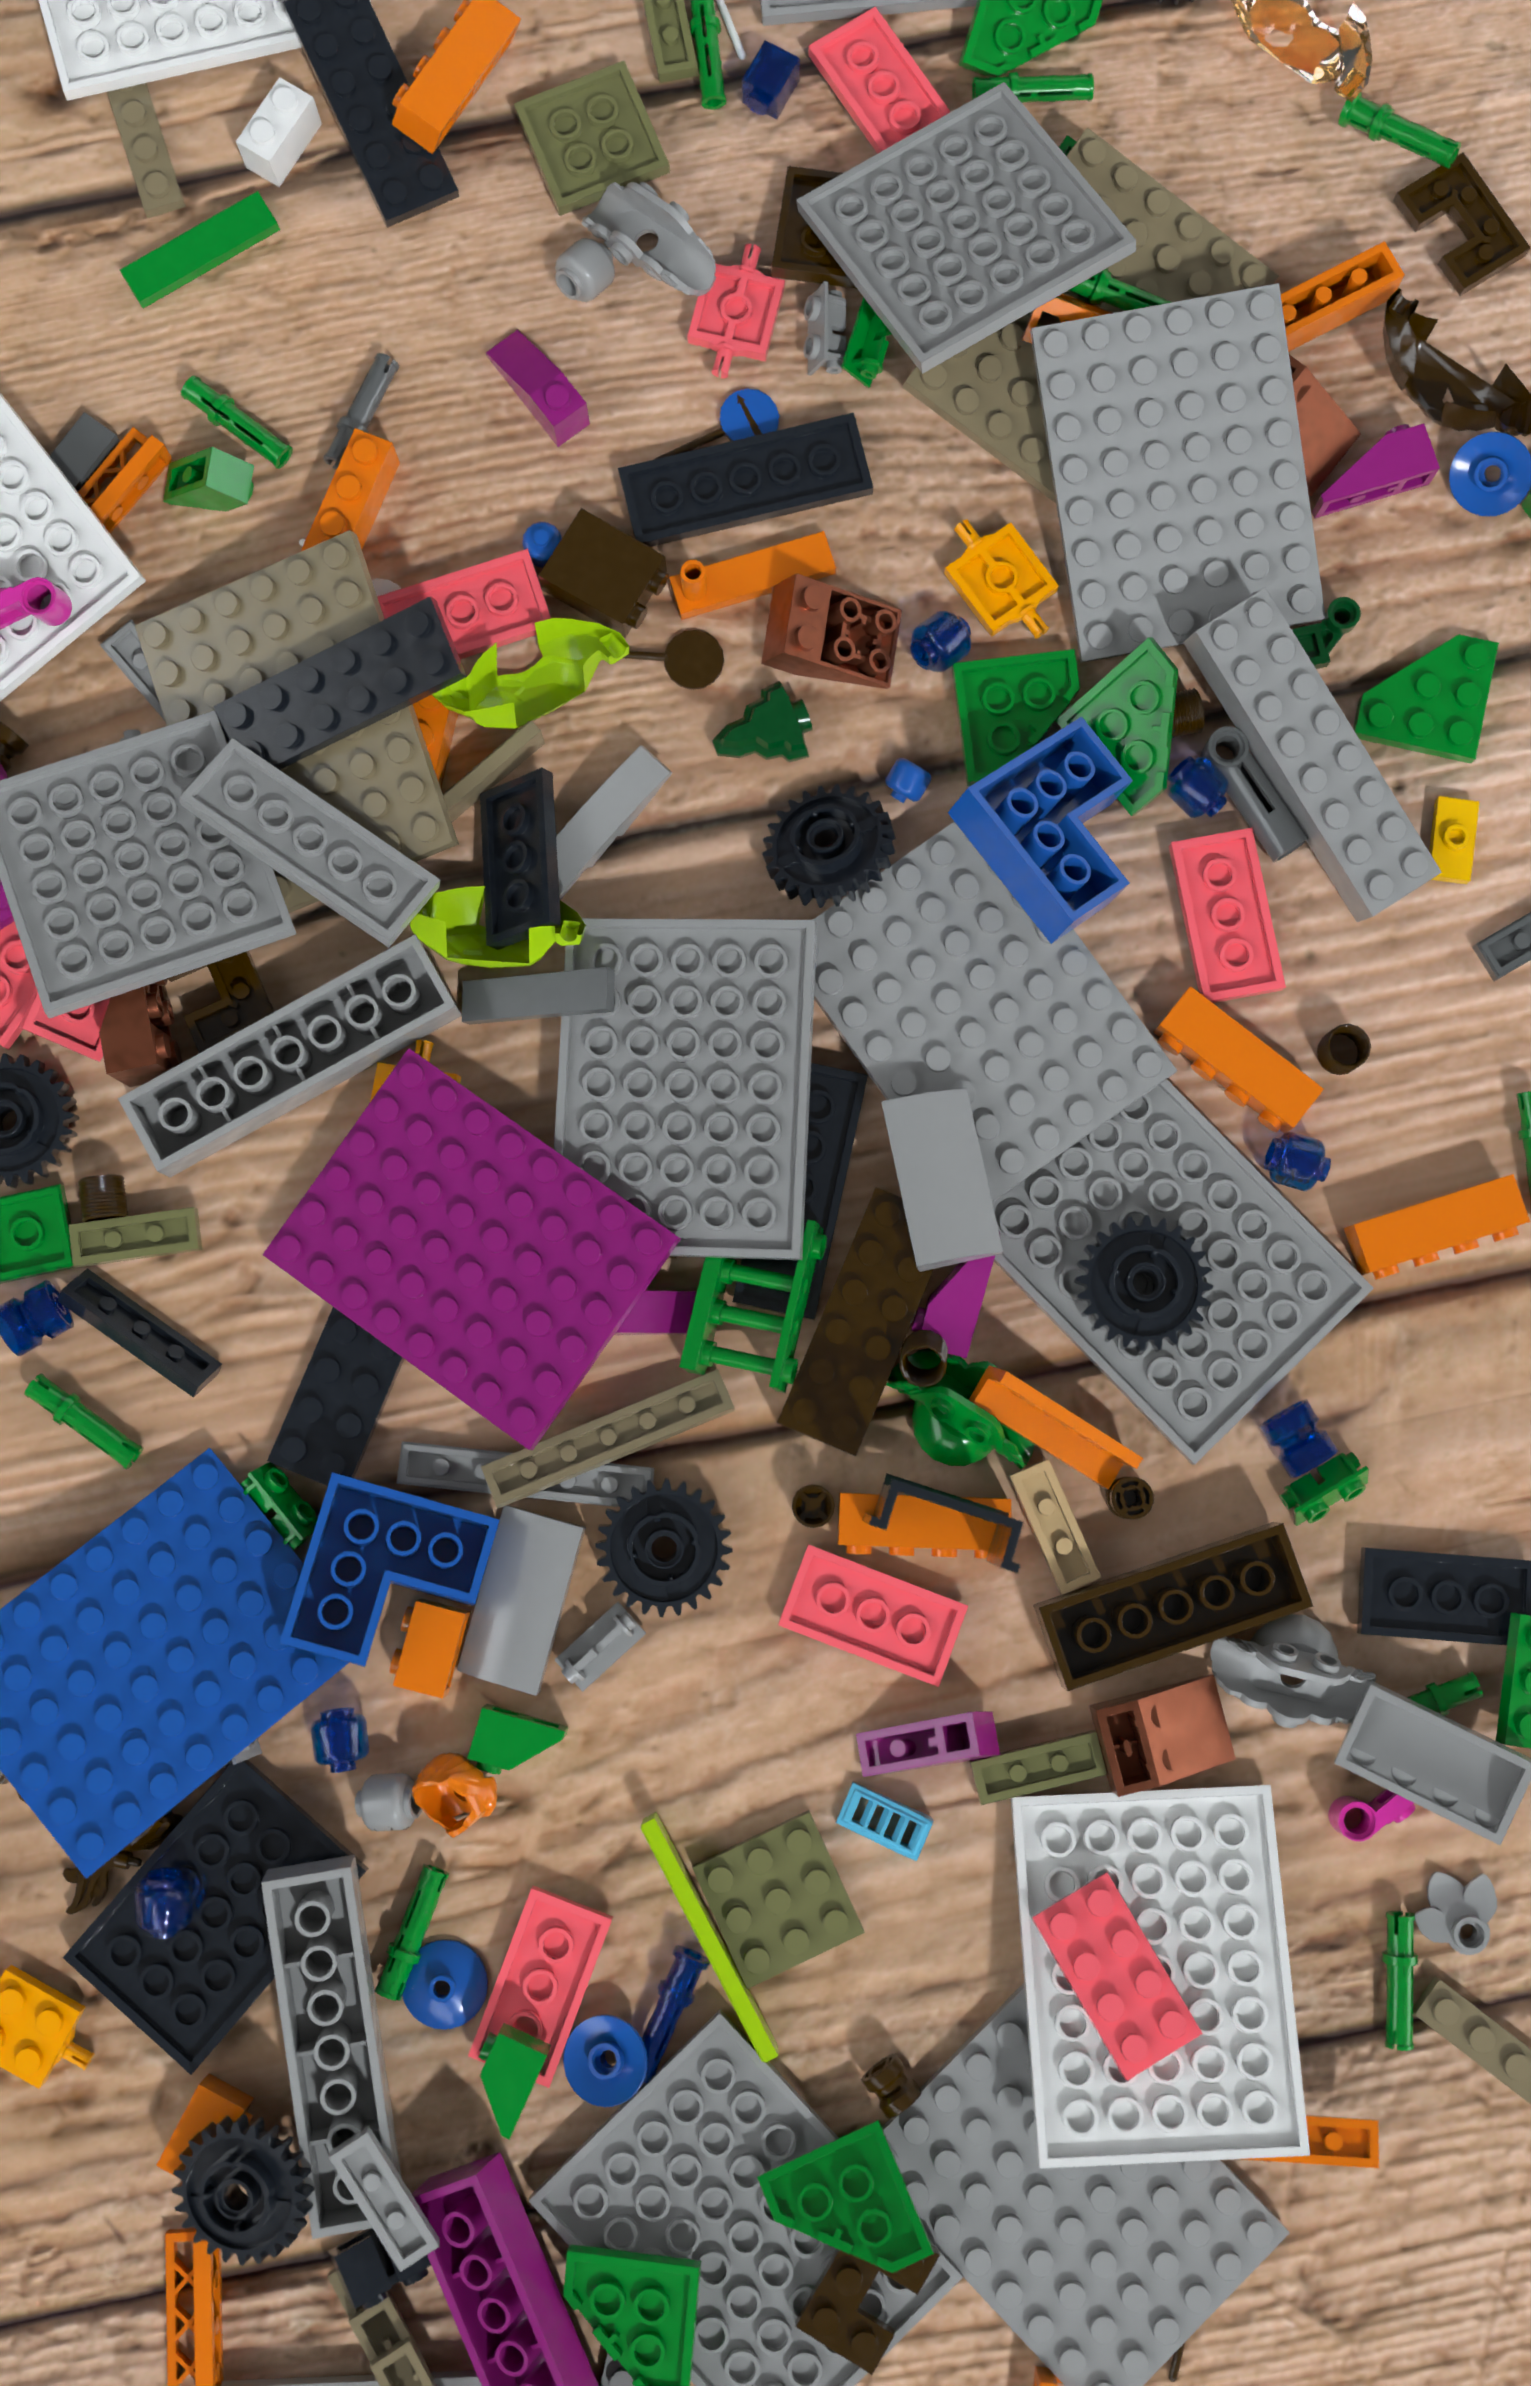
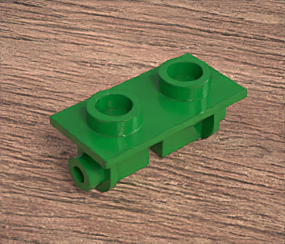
M864 297L841 367L869 388L872 380L883 370V361L889 345L886 336L892 335V333Z
M1353 1452L1347 1455L1340 1453L1317 1468V1472L1325 1482L1319 1485L1309 1472L1285 1486V1492L1279 1495L1288 1510L1295 1507L1294 1524L1296 1526L1306 1520L1308 1523H1314L1330 1511L1329 1506L1342 1498L1345 1502L1350 1501L1366 1489L1365 1485L1368 1483L1369 1474L1368 1467L1365 1466L1357 1471L1356 1469L1361 1467V1464Z
M269 1462L247 1474L249 1477L240 1485L245 1490L243 1492L245 1496L248 1494L264 1515L273 1508L277 1514L270 1520L271 1524L283 1537L284 1545L289 1544L295 1550L307 1540L306 1537L313 1534L318 1518L314 1509L307 1502L303 1501L289 1484L285 1473Z

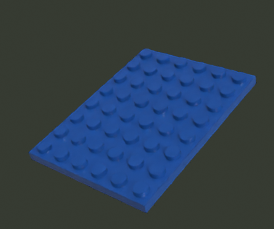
M211 1448L199 1455L0 1609V1770L85 1878L90 1877L349 1664L348 1662L279 1643L304 1563L288 1544L284 1545L283 1537L248 1494L245 1496L243 1493L245 1490Z

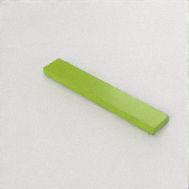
M657 1812L643 1819L640 1829L761 2062L767 2063L778 2057V2044L750 1990L746 1989L725 1942Z

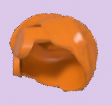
M442 1753L435 1756L418 1774V1779L412 1787V1796L415 1804L430 1819L440 1824L449 1836L454 1838L472 1826L481 1817L491 1815L496 1807L497 1783L495 1777H485L482 1771L476 1768L465 1756L459 1753ZM460 1814H469L466 1818L459 1821L454 1819V1817Z

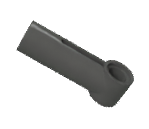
M1235 727L1217 729L1203 748L1201 757H1206L1209 760L1204 762L1201 758L1202 766L1209 765L1210 768H1204V770L1209 775L1218 779L1248 826L1253 829L1254 835L1273 863L1277 862L1308 841V837L1250 753L1249 742L1245 734ZM1216 747H1228L1233 752L1234 758H1221L1216 752Z

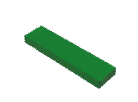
M256 191L120 269V272L142 309L275 234L280 231V228L261 195Z

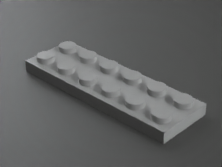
M233 738L179 797L180 805L388 948L440 887L439 878Z

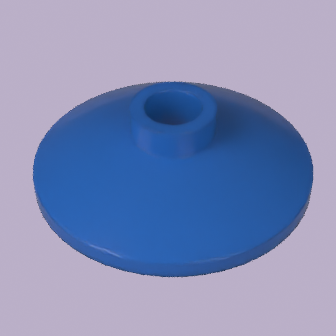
M1487 432L1473 437L1458 450L1452 461L1449 482L1453 496L1464 509L1479 516H1497L1512 510L1521 503L1531 488V454L1519 439L1507 433ZM1491 465L1497 466L1501 471V475L1496 481H1490L1485 474L1486 469Z
M443 1939L425 1944L419 1950L422 1954L418 1964H414L402 1994L404 2003L409 2012L426 2026L435 2029L459 2027L470 2021L479 2012L485 2001L488 1991V1976L485 1965L472 1948L459 1941ZM437 1981H446L450 1986V1992L446 1995L438 1994L435 1990V1983Z
M612 2015L593 2016L581 2022L570 2034L564 2049V2070L570 2086L584 2101L599 2107L617 2106L632 2098L643 2084L647 2072L646 2048L639 2033L627 2021ZM607 2050H611L616 2056V2064L614 2066L608 2064L605 2059Z

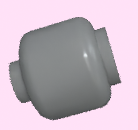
M583 238L576 241L558 257L555 264L556 283L561 292L572 300L583 302L593 300L611 285L615 277L613 256L610 250L604 244L597 243L592 239Z
M391 1773L374 1774L364 1782L362 1790L358 1791L355 1797V1810L357 1815L362 1817L368 1829L371 1831L406 1830L413 1824L414 1820L422 1812V1809L415 1804L412 1796L414 1780L408 1774Z

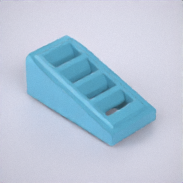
M852 1782L836 1823L892 1851L917 1861L933 1824V1819L927 1814ZM861 1797L869 1801L860 1822H857L852 1818ZM878 1804L884 1807L876 1829H873L868 1825ZM894 1812L901 1816L891 1837L885 1834V1831ZM909 1820L917 1824L907 1844L902 1842L901 1839Z

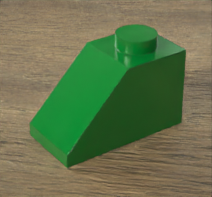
M213 446L169 463L163 502L170 505L224 512L248 504L254 489L252 481L254 465Z
M487 1703L481 1709L467 1759L477 1761L476 1768L492 1774H501L502 1769L509 1771L562 1741L567 1735L569 1727Z
M503 2023L498 2035L489 2032L478 2058L486 2061L480 2077L502 2137L510 2140L551 2045L506 2023Z

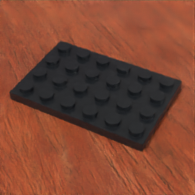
M248 1759L235 1765L231 1763L62 1958L192 2075L275 1979L261 1884L267 1870L353 1854ZM355 1856L358 1878L360 1879L369 1868ZM190 1884L193 1886V1893L191 1894V1896L188 1887ZM185 1902L190 1903V1902H191L190 1905H185V1904H183V1903H185Z

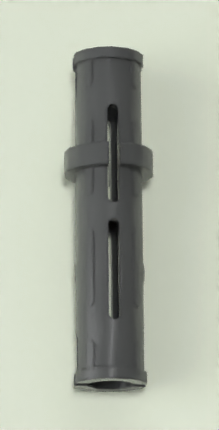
M376 354L375 360L347 415L340 417L336 425L338 432L328 452L323 457L328 465H331L333 460L336 461L333 466L336 470L354 429L369 433L367 428L395 373L400 367L395 360H392L391 364L388 365L387 362L390 356L386 354Z

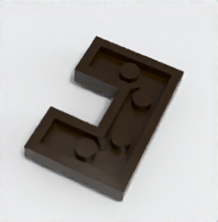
M1464 152L1457 155L1449 169L1442 165L1398 191L1393 199V202L1414 232L1449 213L1468 241L1442 256L1438 263V266L1459 296H1462L1522 259L1531 249Z
M249 951L167 978L170 982H173L208 967L220 994L221 1000L183 1016L199 1053L275 1012Z
M932 2246L934 2254L894 2273L836 2249L796 2318L795 2327L872 2375L895 2333L892 2327L860 2308L861 2302L879 2271L918 2295L940 2256L939 2249Z

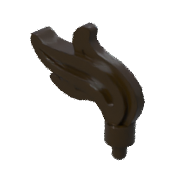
M121 1850L88 1878L84 1877L77 1866L74 1869L65 1868L63 1876L66 1881L77 1883L73 1902L66 1909V1913L74 1914L85 1909L91 1903L94 1896L95 1900L92 1902V1906L99 1905L108 1891L109 1870L114 1867L129 1869L130 1866L139 1867L142 1865V1860L133 1857V1852Z

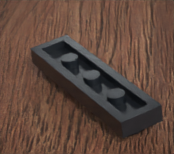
M88 1268L60 1292L57 1300L59 1303L193 1398L218 1375L222 1363Z

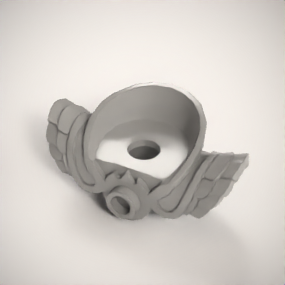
M613 182L607 186L595 210L583 217L582 225L588 228V231L595 237L605 240L604 244L609 248L611 254L623 265L628 266L630 263H633L636 267H641L650 277L663 281L665 284L687 295H696L698 297L706 294L713 287L716 280L715 259L709 247L705 245L689 225V215L676 202L672 201L668 204L659 198L655 190L647 183L640 182L637 184L630 182L624 187ZM646 233H653L658 236L657 245L650 251H642L636 244L638 238Z
M1290 1614L1269 1621L1254 1634L1250 1641L1223 1637L1213 1641L1211 1646L1212 1673L1218 1685L1226 1693L1239 1698L1248 1706L1267 1709L1272 1715L1273 1721L1286 1728H1295L1297 1725L1306 1723L1308 1719L1320 1725H1331L1334 1722L1351 1723L1370 1680L1376 1681V1674L1372 1672H1363L1362 1669L1341 1665L1331 1633L1320 1622L1306 1615ZM1280 1675L1292 1676L1303 1679V1681L1297 1685H1289L1282 1681Z

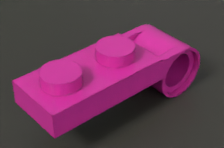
M35 577L13 588H0V630L29 615H33L46 625L58 626L63 624L71 614L72 603L69 596L45 578ZM51 594L49 605L41 609L42 600Z
M1385 1789L1368 1804L1353 1796H1341L1331 1804L1328 1817L1331 1826L1337 1832L1352 1841L1360 1842L1372 1837L1386 1824L1389 1825L1393 1821L1399 1823L1405 1820L1414 1812L1416 1807L1413 1802ZM1352 1808H1359L1362 1815L1359 1825L1353 1829H1347L1344 1824L1345 1814Z

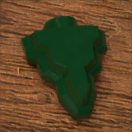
M778 681L762 689L760 699L746 705L743 718L727 724L712 740L717 756L742 758L755 753L765 760L783 757L789 763L809 757L804 733L810 732L813 729L803 700L798 699L791 702L783 685Z

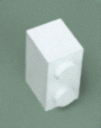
M278 78L236 140L247 169L276 186H281L322 125L313 96L284 79Z

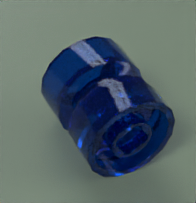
M44 1280L26 1290L22 1301L13 1297L0 1304V1336L17 1356H22L41 1346L43 1336L47 1335L53 1339L74 1327L70 1310L57 1301L60 1293L48 1280Z
M1307 1399L1287 1407L1259 1426L1270 1446L1280 1448L1281 1453L1278 1459L1290 1478H1295L1312 1470L1339 1451L1326 1430H1318L1316 1427L1319 1418Z

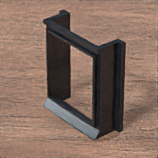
M886 1473L874 1514L865 1513L863 1522L886 1530L898 1492L987 1520L997 1525L986 1562L1018 1573L1020 1564L1013 1562L1012 1559L1024 1524L1023 1521L1010 1518L1007 1512Z

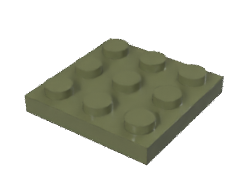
M625 61L514 103L515 113L559 216L600 201L607 186L613 182L626 187L630 182L637 184L648 182L670 173L669 162Z
M810 1810L692 1866L746 1989L865 1933Z

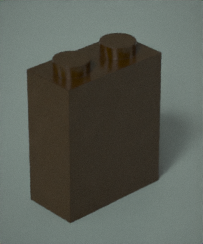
M581 508L540 572L539 579L544 592L601 625L620 632L626 638L631 628L638 629L648 611L646 604L653 594L658 596L662 592L668 581L669 574L666 573L667 567L664 555Z

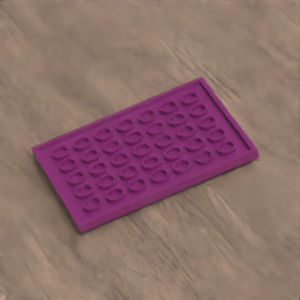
M408 1048L262 1255L525 1448L534 1450L681 1238Z

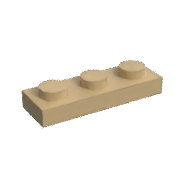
M1046 1459L1009 1475V1479L1060 1594L1063 1595L1101 1578L1050 1460Z

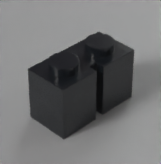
M373 2228L359 2233L328 2251L347 2299L355 2309L361 2305L364 2309L378 2305L389 2296L387 2290L391 2289L392 2285L398 2282H403L404 2286L412 2285L429 2274L427 2268L431 2266L428 2256L425 2255L400 2272Z

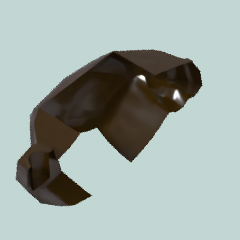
M1398 288L1386 302L1383 339L1387 363L1400 389H1406L1410 399L1425 410L1433 423L1457 431H1479L1495 427V430L1512 436L1530 435L1531 393L1510 367L1505 364L1494 383L1490 385L1427 343L1426 341L1438 319L1415 313L1419 301L1416 299L1414 301L1405 299L1401 293L1402 290ZM1447 389L1453 402H1443Z

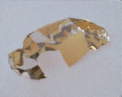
M1231 0L1235 13L1248 39L1309 83L1316 84L1336 81L1335 92L1350 102H1353L1368 85L1373 60L1370 32L1365 16L1354 2L1346 20L1338 29H1334L1318 20L1306 0ZM1272 30H1279L1288 35L1292 34L1293 40L1288 46L1274 47L1265 41V35L1268 36Z

